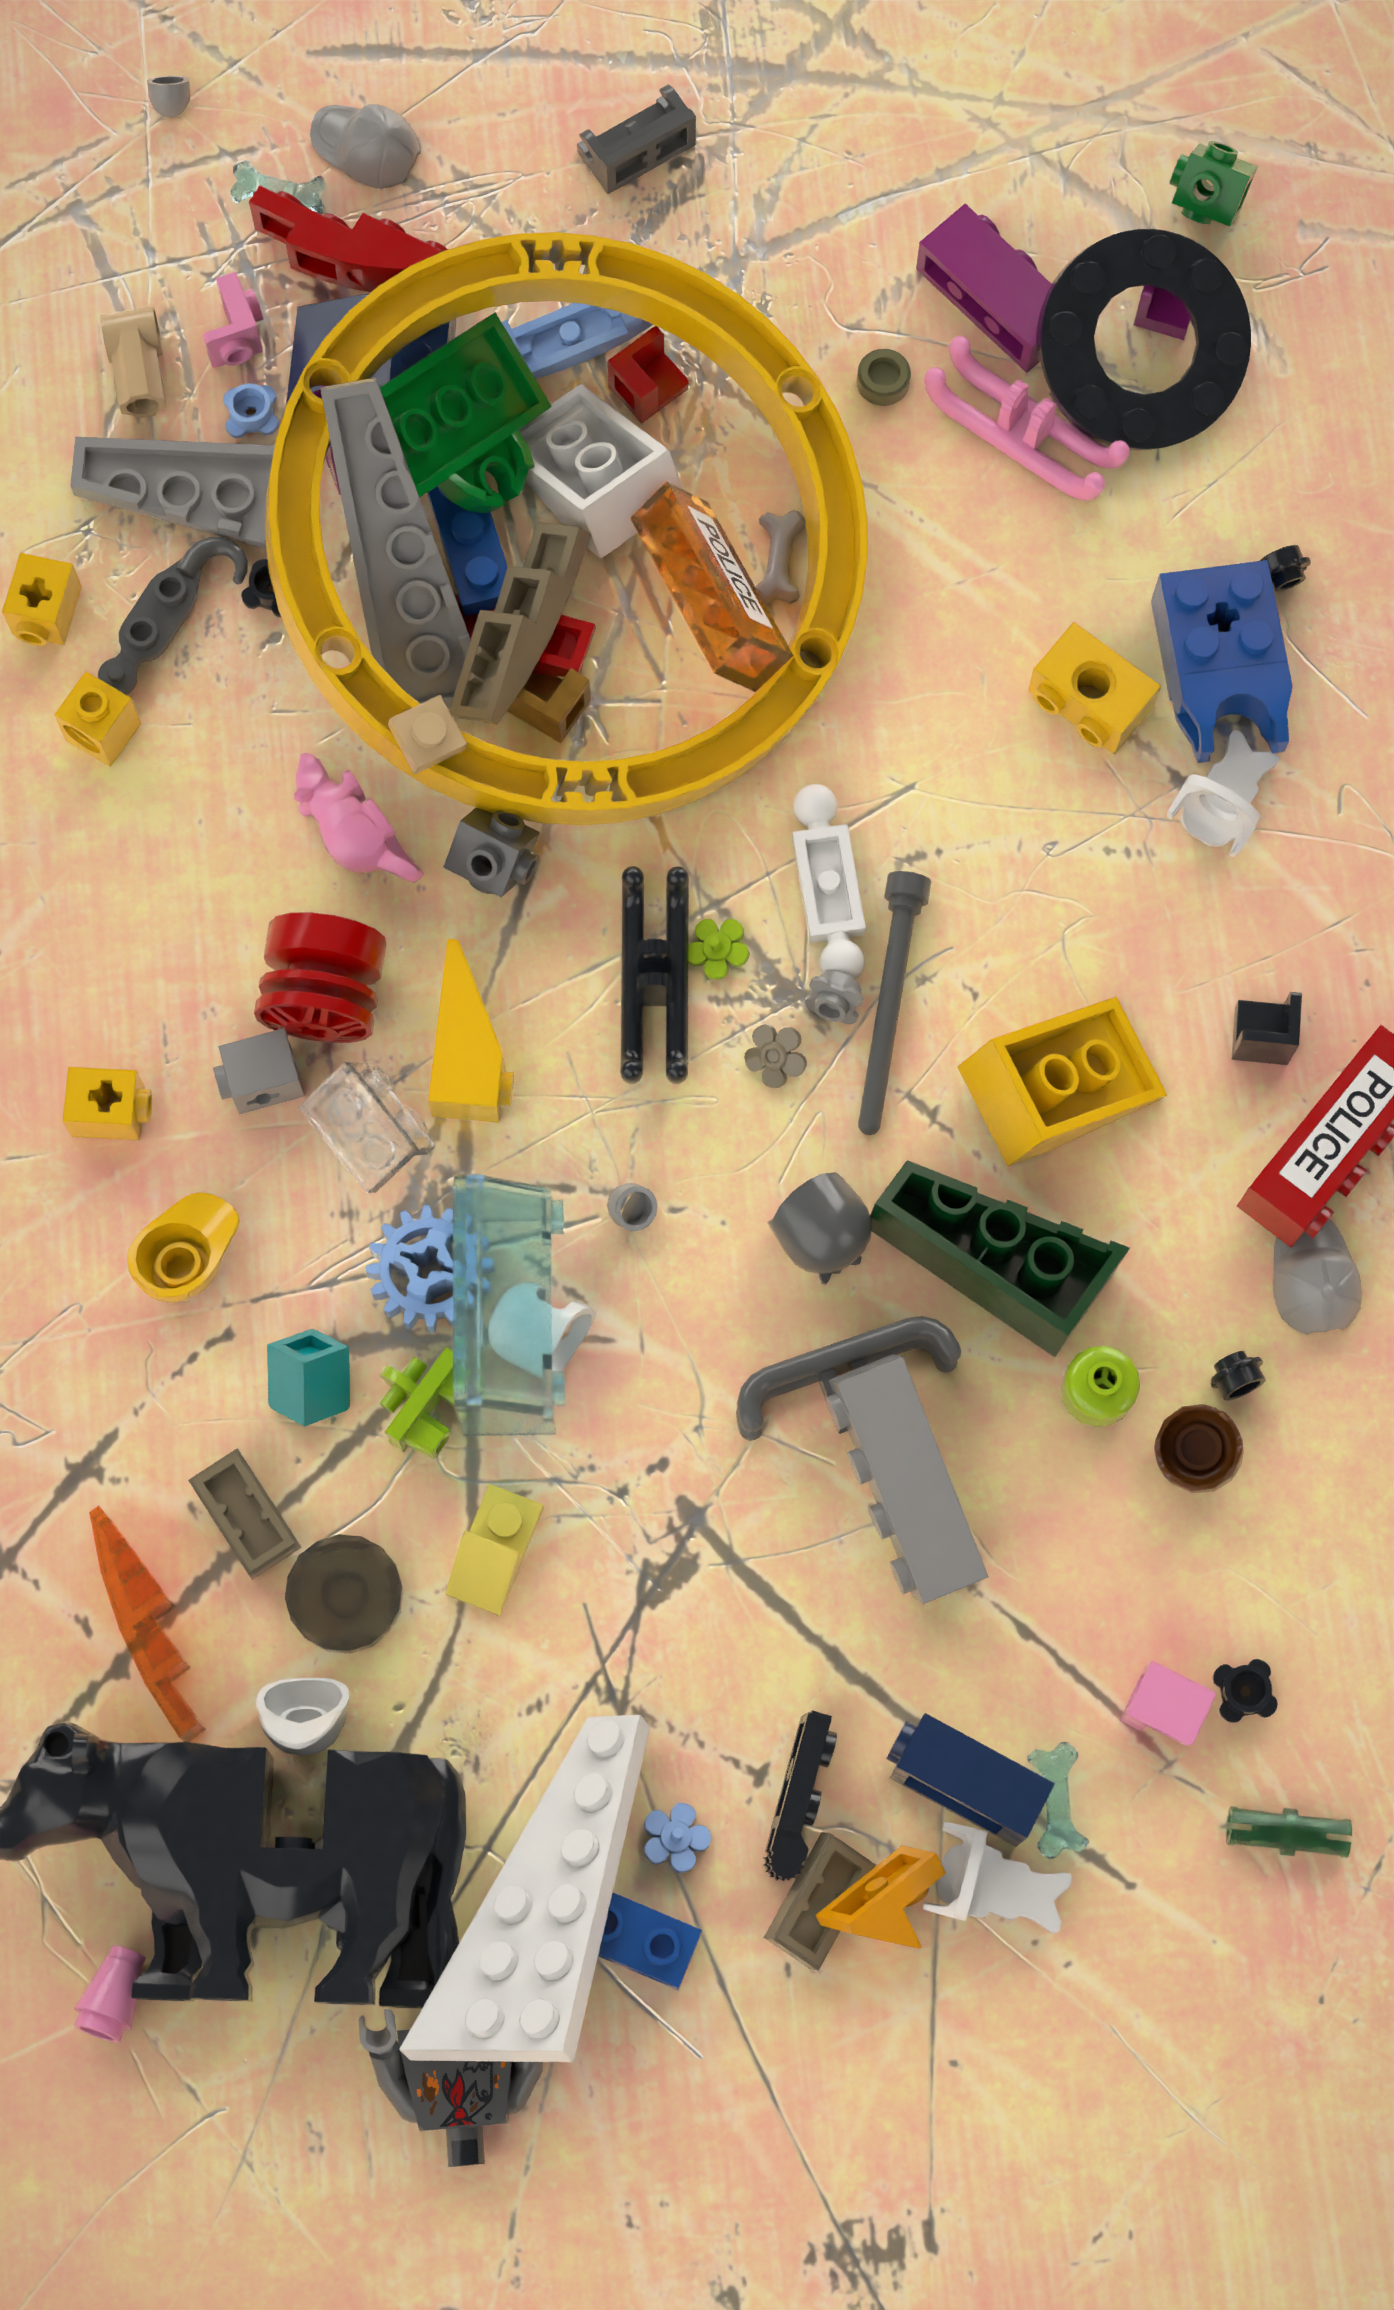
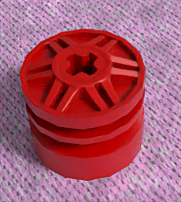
M298 912L275 916L269 922L263 956L266 965L275 971L265 973L259 980L258 987L262 995L256 1000L254 1015L256 1020L269 1029L275 1031L284 1028L288 1036L328 1043H352L366 1040L373 1034L374 1018L371 1012L377 1008L378 1002L376 992L367 985L375 984L381 979L387 945L385 936L373 927L336 915Z

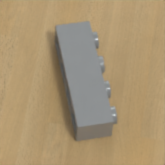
M892 1354L830 1379L829 1383L834 1393L826 1397L830 1414L839 1430L847 1427L855 1449L847 1452L848 1459L859 1484L862 1485L868 1482L877 1503L868 1507L870 1516L880 1538L883 1540L890 1537L898 1558L890 1561V1566L902 1594L911 1592L913 1598L925 1604L988 1578L989 1576L903 1356Z

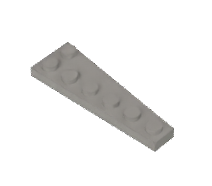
M371 378L320 387L371 654L390 677L420 704L441 695L447 708H450L471 640L377 379Z

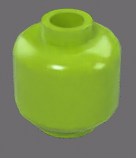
M1108 1346L1089 1347L1078 1353L1068 1365L1061 1383L1062 1401L1068 1412L1081 1423L1093 1427L1110 1426L1122 1420L1135 1404L1140 1390L1139 1372L1133 1361L1122 1351Z

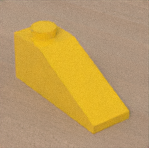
M447 939L428 1097L432 1117L499 1123L501 1105L511 1106L514 1072L505 1071L503 1052L459 940Z

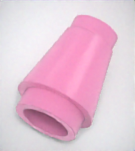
M112 1945L108 1956L105 1957L74 2008L79 2013L74 2026L89 2035L119 2043L124 2030L132 2029L137 1999L132 1998L133 1982L142 1975V1967L146 1958L128 1948Z

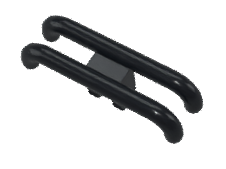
M636 866L627 867L622 873L620 1074L623 1081L628 1084L639 1082L643 1075V1006H666V1078L673 1084H681L688 1077L689 876L688 872L680 866L672 867L666 877V940L655 938L644 940V875L641 869Z

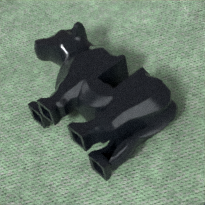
M65 1721L47 1726L41 1736L37 1749L21 1768L6 1801L0 1807V1860L20 1861L28 1857L35 1850L46 1846L68 1844L92 1838L101 1839L116 1865L134 1886L141 1889L143 1899L152 1910L151 1924L155 1955L149 1968L133 1982V1999L252 2002L253 1986L248 1975L254 1966L250 1947L251 1930L255 1927L284 1929L319 1919L329 1929L336 1931V1947L341 1953L331 1971L315 1987V2003L375 2005V1979L391 1956L389 1969L379 1991V2006L422 2009L459 1945L458 1927L451 1898L459 1876L466 1840V1797L460 1775L447 1759L429 1758L423 1754L402 1752L328 1750L322 1849H315V1843L312 1842V1838L275 1837V1848H269L274 1758L266 1747L224 1748L186 1741L116 1743L103 1740L79 1725Z

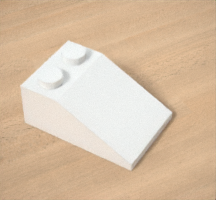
M582 384L553 402L551 408L519 429L522 437L530 447L535 466L528 470L526 482L563 525L577 526L591 534L587 548L599 558H603L611 551L619 548L625 541L687 499L669 450Z

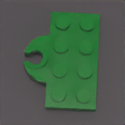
M495 312L380 386L419 498L438 486L451 502L467 511L479 513L495 511L505 505L503 499L507 502L519 496L524 488L528 470L535 467L530 447L522 437L519 429L552 407ZM485 471L495 478L498 485V493L488 486L485 480Z

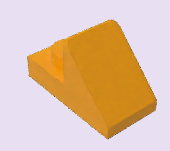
M901 1845L815 1916L821 1926L920 1949L922 1947L903 1908L923 1900L929 1892V1887L944 1876L946 1872L936 1853Z

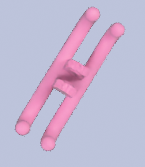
M956 336L952 339L949 345V354L956 370L974 387L999 402L1001 407L998 421L995 422L954 394L946 384L944 371L941 368L933 367L926 372L924 384L927 394L938 409L1061 492L1083 501L1096 499L1105 488V480L1100 473L1093 472L1088 474L1085 479L1081 478L1037 448L1049 435L1086 461L1098 467L1114 469L1121 467L1127 461L1130 454L1129 446L1120 440L1113 442L1110 447H1107L1055 414L1057 404L1050 399L1045 398L1041 403H1038L1028 396L1029 386L1017 379L1011 385L981 365L971 354V345L966 337Z

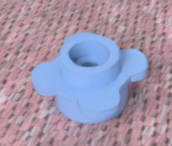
M247 383L232 388L225 393L223 402L229 410L230 418L226 422V430L230 436L242 438L246 433L261 432L263 435H271L276 432L279 427V421L273 415V404L277 399L274 389L267 385L259 386ZM254 408L256 410V413L254 415H248L246 411L248 409Z

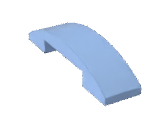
M572 303L512 329L508 320L502 321L503 326L535 379L565 370L599 356L637 336L653 325L645 320L615 310L580 303Z

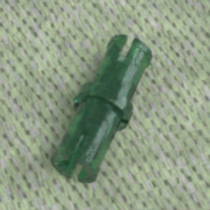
M1236 1806L1229 1807L1228 1823L1246 1824L1252 1828L1250 1831L1226 1828L1227 1845L1279 1849V1854L1285 1856H1294L1296 1851L1336 1855L1341 1858L1349 1857L1351 1842L1327 1839L1326 1835L1329 1833L1352 1836V1823L1350 1819L1300 1816L1298 1810L1292 1808H1283L1282 1813L1241 1809Z

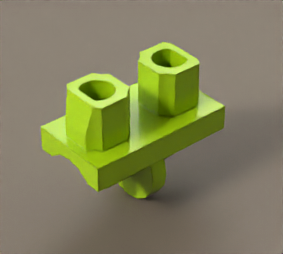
M448 1347L443 1350L419 1385L416 1382L427 1368V1365L416 1357L411 1359L402 1373L387 1365L380 1374V1377L391 1386L380 1402L381 1406L394 1413L404 1398H408L385 1430V1434L390 1437L389 1443L402 1452L409 1446L414 1451L435 1459L448 1442L452 1433L450 1429L430 1416L433 1410L443 1399L466 1415L483 1392L479 1382L464 1369L461 1356Z

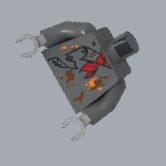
M384 2009L387 2026L380 2031L368 2029L365 2025L364 2015L360 2016L358 2019L360 2042L363 2048L369 2051L379 2087L401 2118L411 2123H417L419 2131L446 2129L448 2167L485 2164L483 2126L506 2124L509 2121L510 2114H515L524 2109L543 2072V2062L409 2060L399 2049L410 2030H399L396 2034L395 2015L392 2010Z

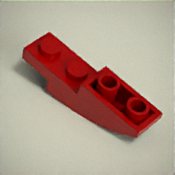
M260 185L249 201L255 230L286 244L290 268L318 280L345 288L371 293L379 285L408 267L448 250L438 242L431 240L424 242L407 234L400 225L386 218L378 220L363 212L353 229H351L336 215L330 213L321 215L303 206L296 197L287 192L278 191L275 193Z

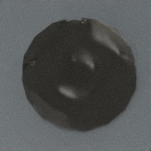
M338 1534L316 1541L298 1556L287 1576L285 1602L290 1620L307 1641L327 1652L351 1654L373 1647L390 1631L401 1613L404 1588L396 1564L381 1546L362 1536Z

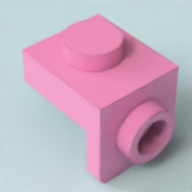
M233 272L216 278L222 306L230 325L206 332L203 335L208 357L214 368L225 364L229 366L239 365L249 360L252 355L263 352L256 325L257 321L263 320L258 300L253 288L243 291L237 273Z

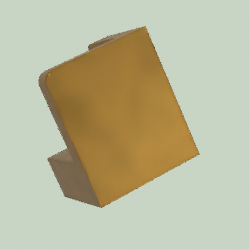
M572 668L563 680L557 676L531 673L528 681L507 711L557 742L562 743L591 701L590 679Z

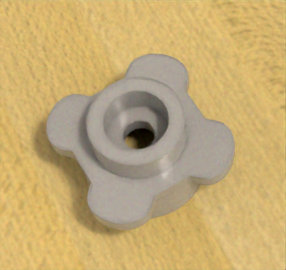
M826 971L820 976L811 979L809 987L812 989V995H808L805 1000V1005L810 1011L831 1022L853 1024L857 1021L859 1014L855 1009L856 1006L862 1004L863 995L861 994L862 991L859 983L853 977L839 971Z

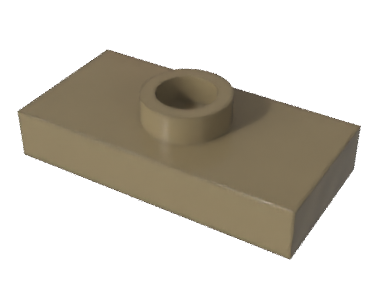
M238 1448L188 1480L252 1580L302 1548Z
M821 1832L803 1865L804 1868L800 1870L801 1874H798L763 1937L807 1968L817 1971L820 1970L840 1931L821 1926L815 1915L876 1866L875 1863L833 1834Z

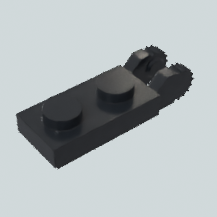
M813 1710L800 1717L765 1849L767 1856L763 1857L765 1860L763 1864L766 1868L765 1872L769 1873V1877H774L775 1881L778 1879L782 1881L786 1879L788 1881L791 1877L794 1879L797 1874H801V1868H804L802 1862L806 1861L809 1849L801 1836L804 1824L809 1826L814 1824L822 1791L813 1789L819 1766L828 1768L837 1741V1733L829 1731L832 1716Z

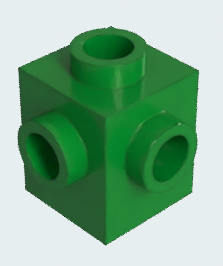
M1209 141L1206 146L1199 143L1190 153V156L1181 154L1169 182L1170 185L1177 187L1171 203L1182 207V215L1190 220L1201 224H1211V221L1214 220L1230 227L1240 213L1258 166L1238 159L1239 152L1226 144Z

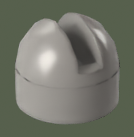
M159 76L147 80L148 98L157 113L171 118L180 115L186 109L190 101L189 78L184 76Z
M626 1183L616 1187L610 1193L607 1208L609 1216L617 1225L630 1231H640L653 1222L657 1213V1200L649 1189L635 1183Z

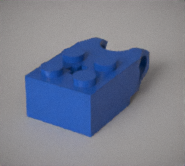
M1268 560L1159 574L1151 605L1169 700L1173 703L1177 724L1192 745L1197 763L1210 762V754L1214 752L1213 730L1216 721L1227 715H1241L1250 719L1258 727L1261 736L1268 743L1272 754L1285 752L1289 743L1287 711L1293 685Z

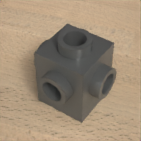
M474 808L460 820L443 868L465 878L476 890L487 894H495L502 898L518 882L525 885L532 876L539 860V855L534 853L533 850L540 832L525 825L523 819L518 815L500 810L491 813Z

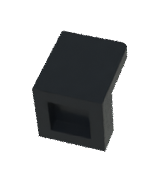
M1290 992L1284 1004L1238 1000L1234 1013L1232 1060L1288 1065L1299 1046L1302 993Z

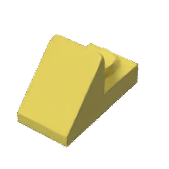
M489 1484L470 1531H464L446 1589V1596L501 1616L544 1510L543 1504Z

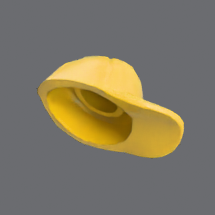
M197 1192L183 1197L143 1228L128 1249L127 1263L132 1279L150 1297L166 1303L182 1302L200 1294L213 1282L218 1274L222 1257L239 1227L240 1219L238 1212L227 1201L211 1193Z

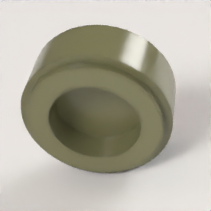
M877 349L871 351L863 357L858 366L857 387L860 394L868 402L875 405L887 406L899 402L904 398L909 389L911 377L909 363L904 356L894 350Z

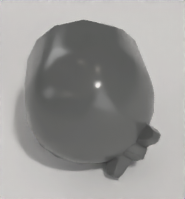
M836 1172L823 1173L807 1180L784 1200L774 1218L767 1222L793 1263L807 1272L819 1274L821 1284L824 1285L829 1282L832 1273L839 1274L849 1265H859L862 1259L860 1255L863 1254L871 1239L872 1221L867 1206L844 1178Z

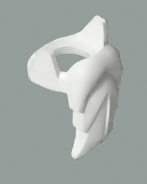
M1237 730L1232 731L1228 737L1223 760L1213 764L1206 777L1196 774L1188 776L1170 806L1167 818L1172 820L1181 809L1180 820L1185 831L1211 847H1222L1234 840L1229 855L1234 858L1240 853L1261 820L1260 813L1250 803L1259 791L1257 785L1259 779L1277 765L1280 760L1279 756L1275 753L1272 754L1271 751L1253 752L1244 735Z
M944 1822L942 1831L963 1840V1842L951 1847L941 1863L946 1874L937 1881V1889L941 1900L947 1905L924 1902L923 1910L966 1921L967 1916L986 1918L988 1913L1008 1920H1014L1019 1916L1034 1921L1048 1932L1056 1934L1060 1931L1061 1919L1054 1901L1070 1887L1072 1876L1069 1873L1041 1874L1030 1871L1026 1863L1003 1859L1001 1851L985 1845L988 1831Z

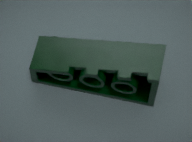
M908 1160L876 1201L870 1215L872 1221L871 1231L1053 1357L1057 1356L1130 1249V1247L1112 1240L1107 1244L1082 1234L1084 1229L1064 1221L1057 1224L1027 1212L1028 1207L1007 1199L1006 1203L980 1194L977 1192V1187Z

